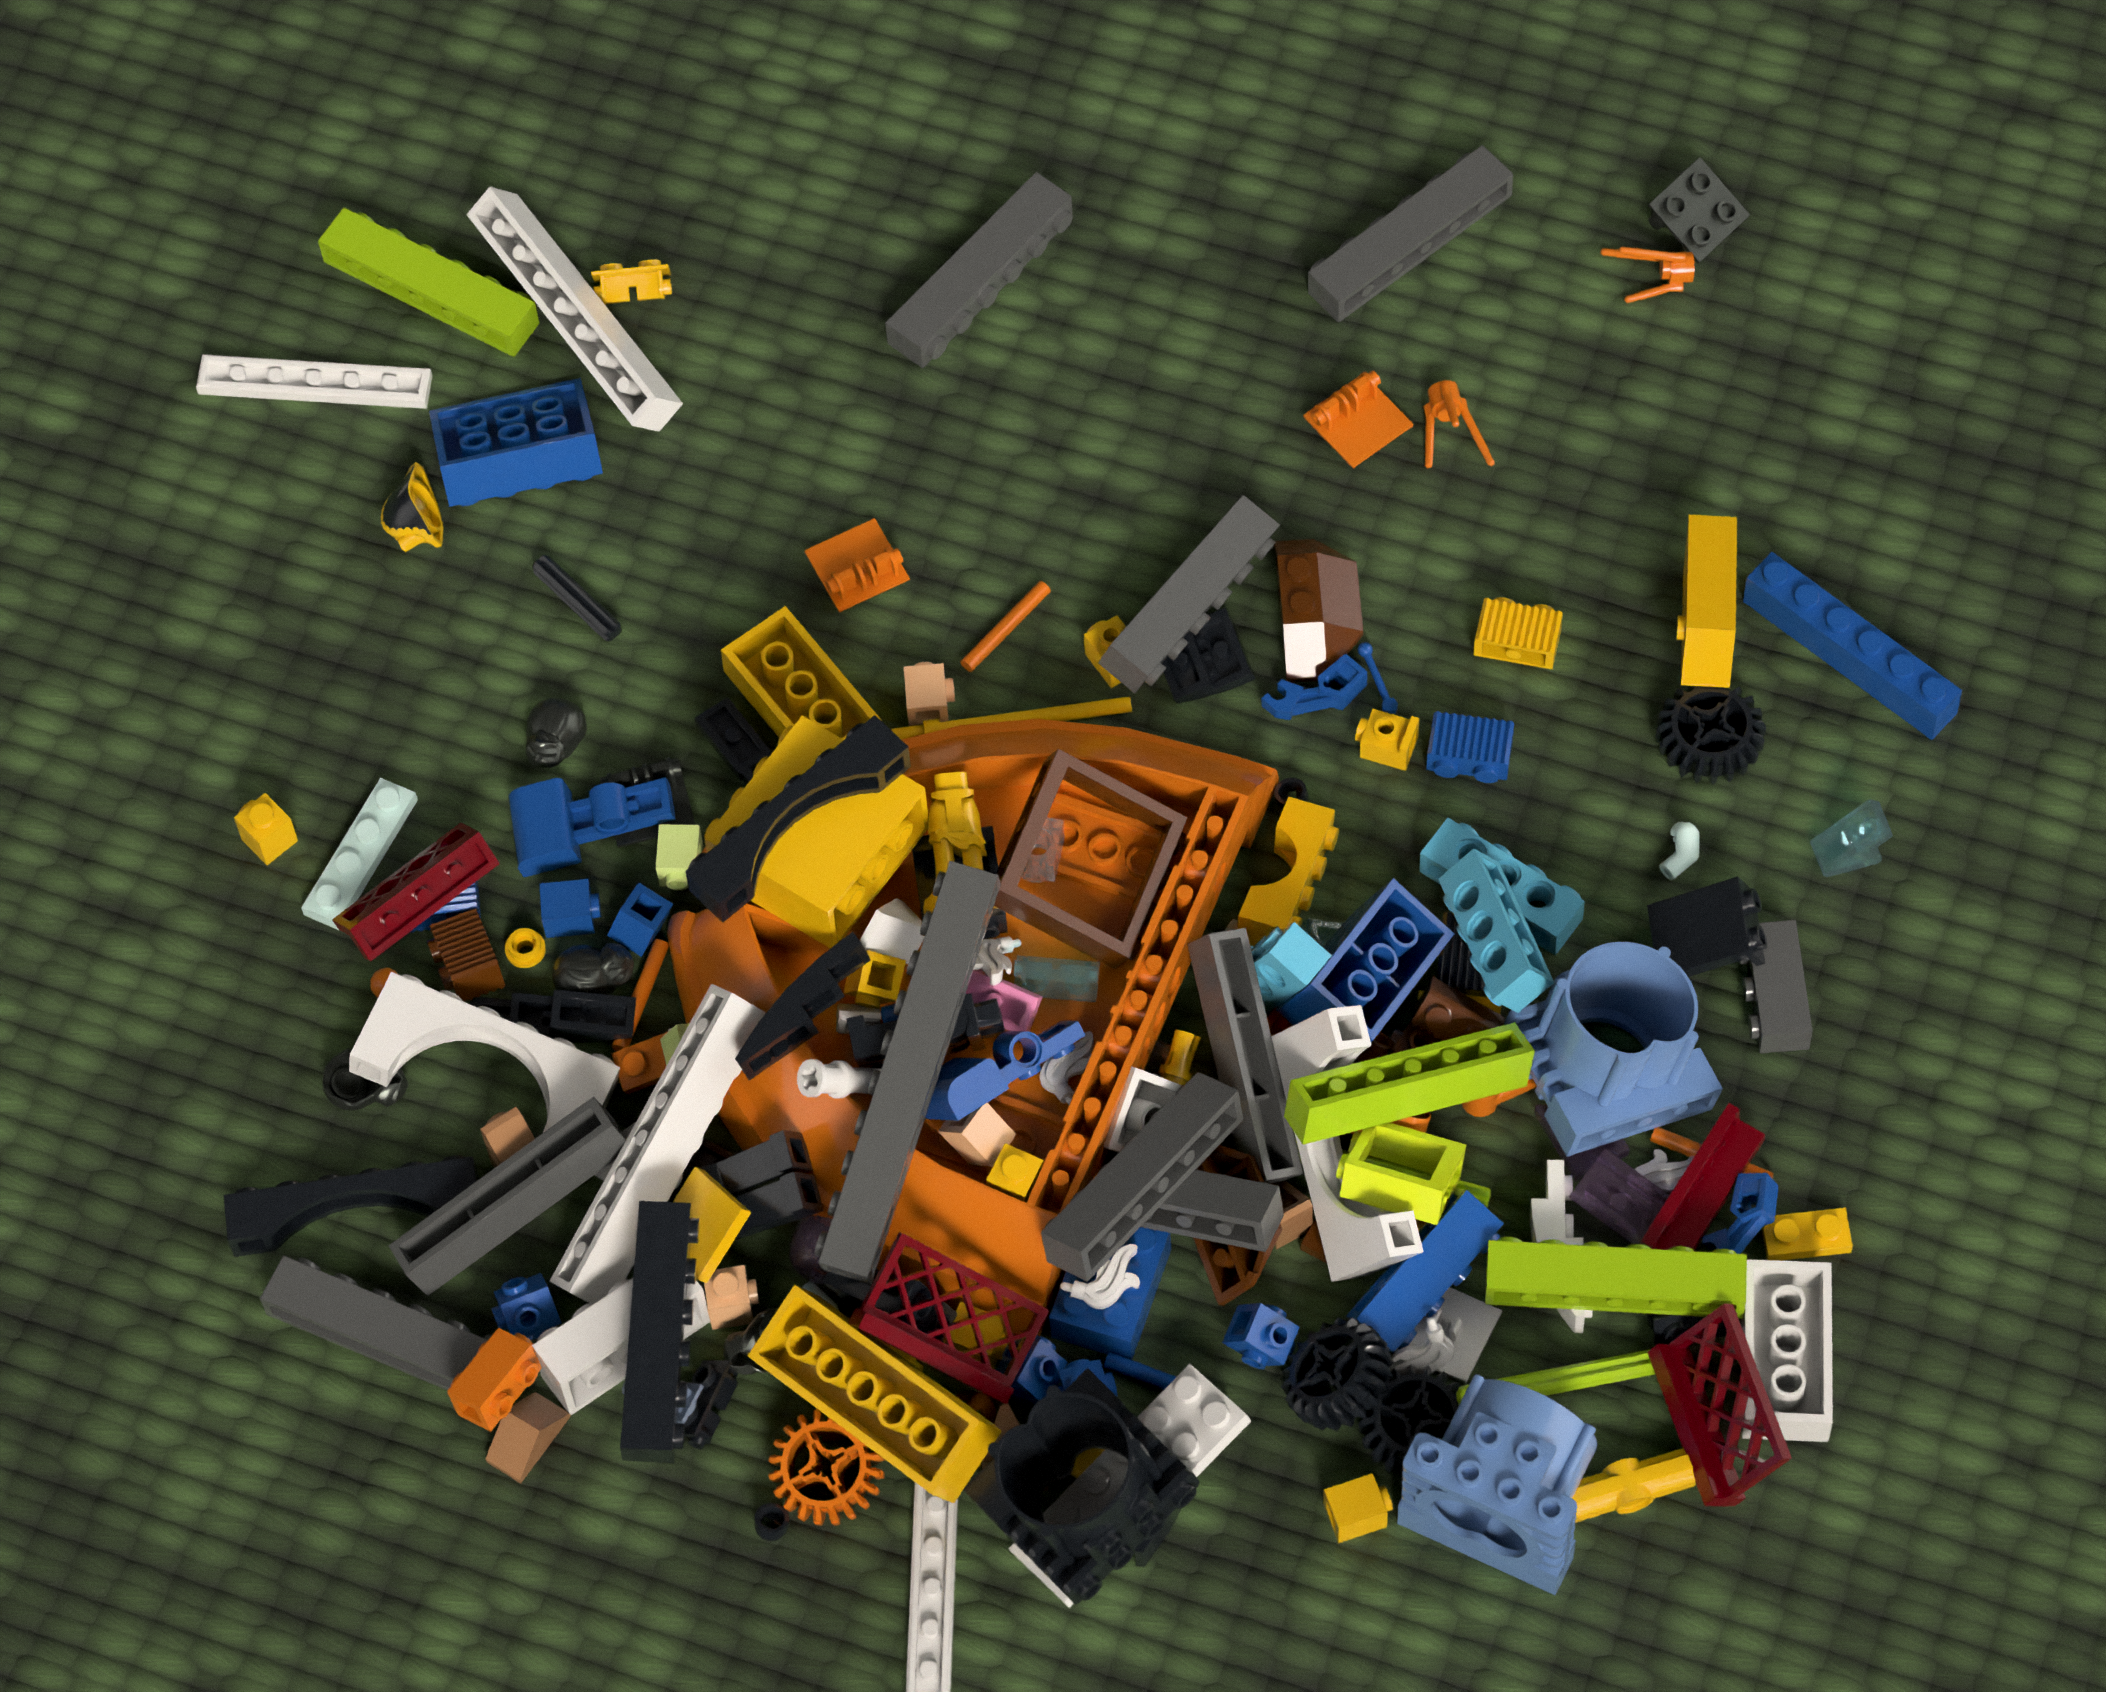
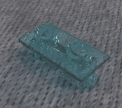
M1017 955V960L1014 963V984L1043 996L1042 998L1096 1002L1100 962Z

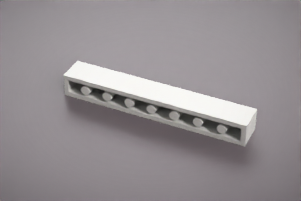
M489 187L466 215L630 424L659 432L683 405L681 400L521 198L515 193Z
M713 984L710 985L550 1282L588 1303L595 1304L607 1296L609 1290L616 1283L626 1279L635 1262L639 1201L667 1202L673 1190L679 1186L682 1181L683 1172L693 1153L700 1148L703 1135L712 1118L720 1111L723 1098L731 1083L742 1070L735 1057L766 1012L725 989Z

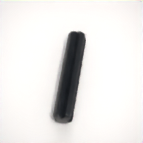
M542 555L533 563L534 574L605 641L610 642L621 633L620 622L549 555Z

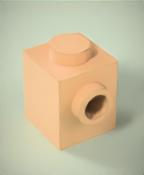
M920 662L914 666L904 667L909 726L922 725V720L936 718L939 719V722L949 721L947 702H955L953 678H945L944 663Z
M988 1103L959 1121L946 1120L938 1130L969 1165L993 1167L1004 1144L1009 1145L1017 1135Z
M745 1265L716 1269L709 1281L704 1283L712 1330L750 1324L754 1319L752 1305L759 1304L756 1279L748 1280Z

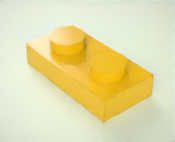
M1846 1207L1775 1215V1222L1761 1228L1767 1260L1783 1261L1852 1252L1853 1244Z

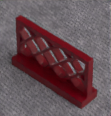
M899 1232L860 1309L855 1308L848 1323L981 1393L1007 1404L1014 1391L1011 1385L1049 1310ZM906 1245L918 1251L923 1269L902 1276L898 1259ZM928 1257L940 1264L930 1267ZM950 1268L956 1272L960 1289L939 1295L932 1273ZM893 1271L895 1279L887 1281ZM926 1276L932 1298L910 1305L904 1283ZM965 1277L977 1283L967 1286ZM897 1285L904 1308L885 1313L874 1307L882 1290ZM986 1287L992 1290L997 1308L976 1315L969 1292ZM962 1295L969 1317L947 1325L941 1302ZM1001 1295L1013 1302L1004 1305ZM934 1305L940 1327L927 1332L918 1330L913 1312ZM1022 1306L1034 1312L1027 1329L1012 1334L1006 1312ZM906 1314L908 1324L896 1317ZM999 1314L1005 1337L984 1344L978 1321ZM971 1324L977 1346L960 1352L954 1348L950 1331ZM943 1334L945 1343L933 1337ZM1021 1339L1018 1347L1016 1348L1015 1340ZM1008 1343L1012 1359L1006 1371L1002 1374L991 1368L986 1350ZM979 1353L982 1363L970 1356Z
M1723 1303L1670 1344H1657L1647 1352L1685 1453L1688 1454L1692 1464L1695 1482L1704 1506L1738 1505L1746 1499L1745 1491L1792 1459L1733 1304ZM1722 1321L1727 1330L1724 1346L1714 1342L1718 1324ZM1694 1342L1701 1344L1697 1365L1689 1349V1345ZM1712 1350L1722 1353L1718 1375L1708 1371ZM1734 1359L1739 1361L1742 1369L1739 1384L1729 1380ZM1706 1379L1715 1382L1711 1404L1704 1388ZM1727 1388L1737 1392L1732 1413L1723 1410ZM1748 1397L1754 1400L1757 1408L1754 1423L1744 1419ZM1720 1417L1730 1421L1726 1443L1719 1428ZM1742 1427L1752 1431L1747 1452L1737 1448ZM1763 1436L1768 1438L1774 1453L1766 1461L1758 1458ZM1735 1456L1745 1460L1740 1479L1733 1465Z

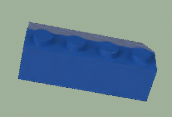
M581 378L429 411L449 507L456 505L470 506L479 500L493 497L506 498L520 491L534 488L548 489L557 483L571 480L584 481L592 478L594 475L603 474Z

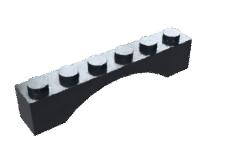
M875 715L867 722L855 725L848 732L844 741L834 749L830 748L822 752L816 759L815 764L804 774L792 777L786 783L781 793L771 801L766 800L759 804L747 821L739 827L730 828L722 836L720 843L708 853L704 852L696 856L685 871L689 891L724 923L755 897L758 877L767 856L777 841L797 821L813 810L835 800L858 794L880 793L911 767L909 747Z
M453 1155L434 1163L408 1162L395 1169L369 1168L356 1175L341 1177L340 1175L330 1174L320 1177L317 1181L304 1183L284 1181L276 1187L265 1189L254 1187L241 1188L235 1191V1193L223 1195L227 1240L234 1257L276 1251L291 1236L310 1223L333 1213L353 1208L376 1206L399 1208L428 1217L478 1181L479 1173L473 1157Z

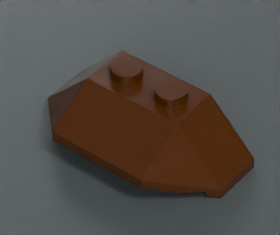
M1315 539L1275 541L1274 548L1286 681L1291 683L1318 681V676L1344 654H1348L1363 636L1357 562Z
M1219 1145L1196 1168L1199 1171L1224 1174L1255 1182H1264L1255 1156ZM1281 1224L1266 1252L1193 1238L1218 1305L1224 1306L1256 1284L1282 1232Z

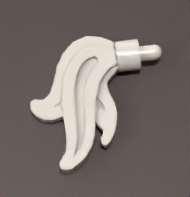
M1010 936L997 939H983L974 970L981 969L990 978V985L999 984L1003 978V969L1007 974H1010L1012 970L1010 959L1003 954L1012 953L1014 948L1020 947L1022 944L1021 940H1012Z
M1087 1031L1085 1033L1086 1036L1074 1044L1076 1048L1072 1052L1058 1059L1050 1057L1042 1066L1039 1075L1042 1087L1048 1092L1054 1093L1061 1103L1070 1105L1075 1092L1068 1085L1069 1078L1084 1073L1091 1057L1094 1043L1093 1034L1090 1031Z
M1656 1149L1654 1150V1159L1637 1167L1630 1173L1626 1187L1634 1200L1635 1211L1640 1212L1642 1220L1645 1221L1649 1218L1648 1211L1652 1209L1650 1199L1654 1191L1672 1192L1694 1156L1686 1161L1667 1163L1666 1153Z
M1129 1244L1120 1248L1114 1254L1111 1262L1108 1260L1097 1271V1277L1094 1281L1088 1284L1076 1280L1074 1284L1062 1282L1060 1288L1071 1292L1070 1297L1083 1300L1094 1309H1105L1113 1305L1127 1288L1133 1287L1138 1289L1140 1286V1280L1137 1275L1126 1272L1130 1259L1137 1254L1138 1246Z
M1429 1318L1427 1320L1428 1326L1425 1329L1428 1337L1427 1343L1423 1346H1408L1396 1351L1392 1355L1394 1363L1389 1367L1390 1371L1395 1368L1401 1376H1405L1407 1367L1411 1364L1415 1368V1374H1423V1369L1429 1365L1432 1369V1374L1449 1363L1454 1356V1345L1445 1336L1442 1325L1436 1323L1434 1318Z

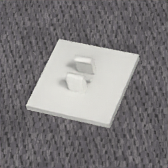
M1449 1287L1442 1295L1445 1299L1443 1305L1430 1318H1434L1436 1323L1442 1325L1445 1336L1454 1345V1356L1449 1363L1436 1371L1440 1373L1445 1371L1449 1377L1466 1384L1502 1314V1310L1486 1305L1480 1300ZM1424 1316L1414 1328L1417 1334L1408 1346H1423L1427 1343L1428 1337L1425 1329L1428 1326L1427 1320L1429 1318Z

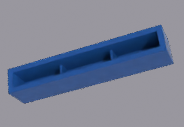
M1771 552L1746 578L1743 599L1745 604L1929 739L1933 740L1956 716L1962 690L1775 553Z

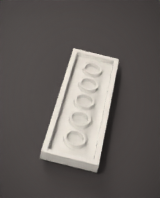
M1191 1364L1137 1417L1196 1477L1251 1422L1246 1413ZM1105 1450L1043 1513L1046 1523L1057 1525L1076 1523L1101 1511L1120 1490L1127 1473L1128 1460L1113 1451ZM1015 1543L1009 1548L1012 1554L1069 1608L1073 1605L1068 1597Z

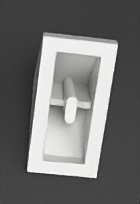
M896 898L876 910L859 941L865 950L903 959L909 964L913 951H918L925 936L920 935L921 919L905 902Z

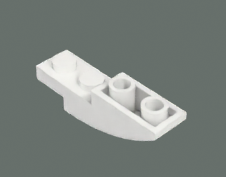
M1547 1160L1545 1177L1546 1199L1531 1198L1529 1217L1532 1243L1555 1239L1568 1245H1583V1238H1573V1214H1565V1201H1572L1573 1198L1572 1175H1564V1160ZM1557 1308L1561 1317L1574 1333H1583L1584 1319L1592 1318V1310Z

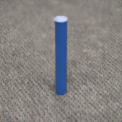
M1109 1352L1104 1364L1106 1369L1162 1390L1176 1378V1376Z

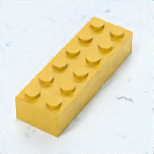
M794 1284L747 1356L930 1494L955 1503L988 1453V1446L996 1441L1002 1430L876 1337L849 1324V1317L819 1295Z

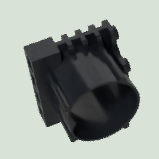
M1089 1368L1063 1392L1055 1385L1049 1386L1047 1389L1048 1396H1045L1034 1405L1029 1414L1027 1424L1013 1427L1002 1436L999 1443L993 1442L988 1446V1452L993 1457V1460L963 1489L987 1517L1032 1560L1073 1604H1078L1082 1600L1087 1601L1095 1596L1102 1587L1103 1579L1114 1569L1119 1570L1132 1559L1134 1555L1133 1550L1145 1538L1151 1539L1155 1537L1164 1527L1165 1519L1176 1508L1181 1509L1193 1500L1197 1493L1196 1488L1200 1483L1195 1474L1134 1416L1123 1402ZM1088 1449H1106L1128 1460L1127 1473L1120 1490L1101 1511L1076 1523L1063 1525L1046 1523L1041 1501L1044 1489L1054 1481L1067 1478L1072 1473L1075 1460L1079 1454Z

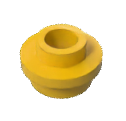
M529 928L515 930L505 943V954L508 961L519 968H530L537 965L546 953L545 941L541 934ZM530 946L533 948L528 953H519L522 947Z

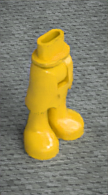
M967 772L934 775L935 792L930 793L933 802L929 809L928 834L929 843L933 846L935 878H937L940 871H947L950 861L954 862V853L962 858L963 865L984 871L982 856H987L984 846L986 841L981 830L978 808L972 798L974 797V790L968 789ZM933 893L924 900V915L927 910L931 912L934 910L938 897L934 896Z

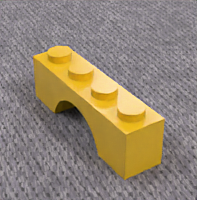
M1288 797L1276 825L1274 853L1283 858L1292 871L1275 883L1250 887L1237 922V929L1246 928L1250 946H1255L1261 938L1267 937L1276 927L1283 931L1293 922L1301 927L1302 918L1299 915L1301 910L1308 911L1311 906L1315 890L1314 887H1311L1313 881H1321L1327 863V858L1324 857L1326 850L1333 851L1337 842L1339 828L1333 827L1334 809Z

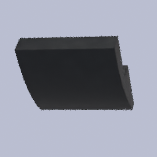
M1226 608L1210 614L1211 618L1196 636L1191 631L1188 632L1184 639L1189 643L1174 661L1167 656L1161 663L1166 667L1163 673L1176 703L1209 697L1256 679L1230 613Z

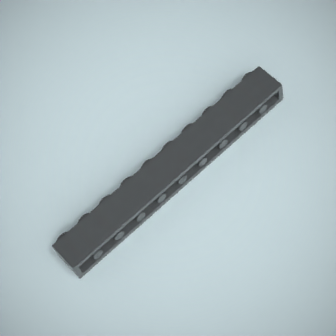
M953 861L949 862L946 872L940 871L938 873L933 889V895L938 898L933 912L927 910L921 924L920 935L925 936L921 950L913 951L907 968V974L911 975L912 978L908 990H901L896 1000L894 1014L899 1015L894 1031L887 1030L881 1054L886 1055L881 1071L874 1070L869 1083L868 1094L873 1095L868 1111L861 1110L856 1122L854 1134L859 1135V1140L855 1152L848 1150L843 1162L841 1174L845 1175L846 1179L842 1191L835 1190L829 1205L828 1215L833 1216L829 1231H822L817 1241L815 1256L820 1257L818 1263L822 1270L872 1284L1001 887L999 875Z

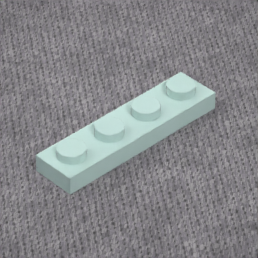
M383 778L379 779L301 907L305 916L339 930L332 919L355 903L360 897L418 801L415 792Z

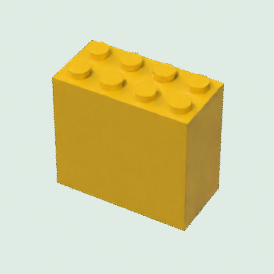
M803 715L794 726L786 727L779 737L776 749L769 757L765 756L759 761L750 782L745 788L740 787L736 790L724 815L720 819H714L708 826L704 835L707 853L720 843L722 836L730 828L742 825L752 816L753 811L759 804L766 800L771 801L783 791L784 786L792 777L804 774L815 764L816 759L822 752L830 748L834 749L844 739ZM902 774L880 793L858 794L838 799L813 810L797 821L777 841L765 860L758 877L755 897L750 901L831 949L844 939L927 831L929 816L925 787Z

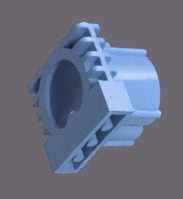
M1612 942L1594 947L1584 953L1574 963L1571 970H1567L1555 978L1546 1001L1533 1005L1528 1004L1519 1013L1513 1010L1508 1013L1504 1025L1516 1023L1535 1050L1529 1079H1533L1537 1086L1535 1093L1538 1099H1544L1548 1106L1544 1116L1567 1157L1712 1110L1723 1089L1701 1048L1693 1049L1699 1038L1698 1034L1693 1031L1698 1016L1697 995L1686 973L1675 961L1669 958L1671 951L1667 947H1661L1659 950L1632 942ZM1603 1022L1618 1026L1633 1035L1645 1050L1637 1053H1624L1615 1050L1594 1038L1581 1024Z
M1474 1375L1442 1440L1427 1433H1419L1414 1438L1403 1460L1402 1499L1398 1505L1397 1524L1556 1595L1574 1557L1577 1503L1572 1498L1597 1449V1441L1594 1436L1596 1428L1590 1424H1585L1571 1411L1536 1391L1511 1382L1484 1379L1482 1376Z

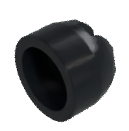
M1286 778L1277 784L1274 795L1278 806L1282 810L1288 797H1290L1289 792L1296 791V799L1308 802L1307 788L1302 780Z
M767 1503L757 1509L754 1518V1528L761 1539L769 1542L778 1541L787 1532L789 1514L783 1506L776 1503Z

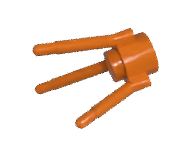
M1620 247L1619 249L1603 248L1600 251L1603 256L1660 262V278L1668 279V283L1628 295L1624 298L1626 303L1644 300L1668 292H1683V283H1692L1694 280L1693 252H1664L1630 247Z
M1450 380L1434 383L1427 391L1430 402L1423 406L1426 416L1425 467L1431 468L1433 465L1435 418L1437 417L1443 422L1451 421L1453 427H1458L1460 424L1458 420L1460 414L1487 465L1493 466L1495 463L1468 410L1466 399L1460 397L1458 385Z

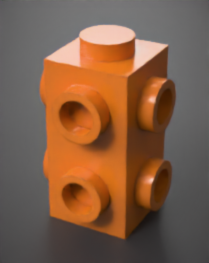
M498 1328L490 1339L479 1347L477 1355L464 1371L453 1379L451 1387L447 1390L458 1416L491 1432L497 1423L509 1414L514 1402L526 1387L534 1383L538 1372L542 1369L533 1349V1342L520 1333L512 1335Z

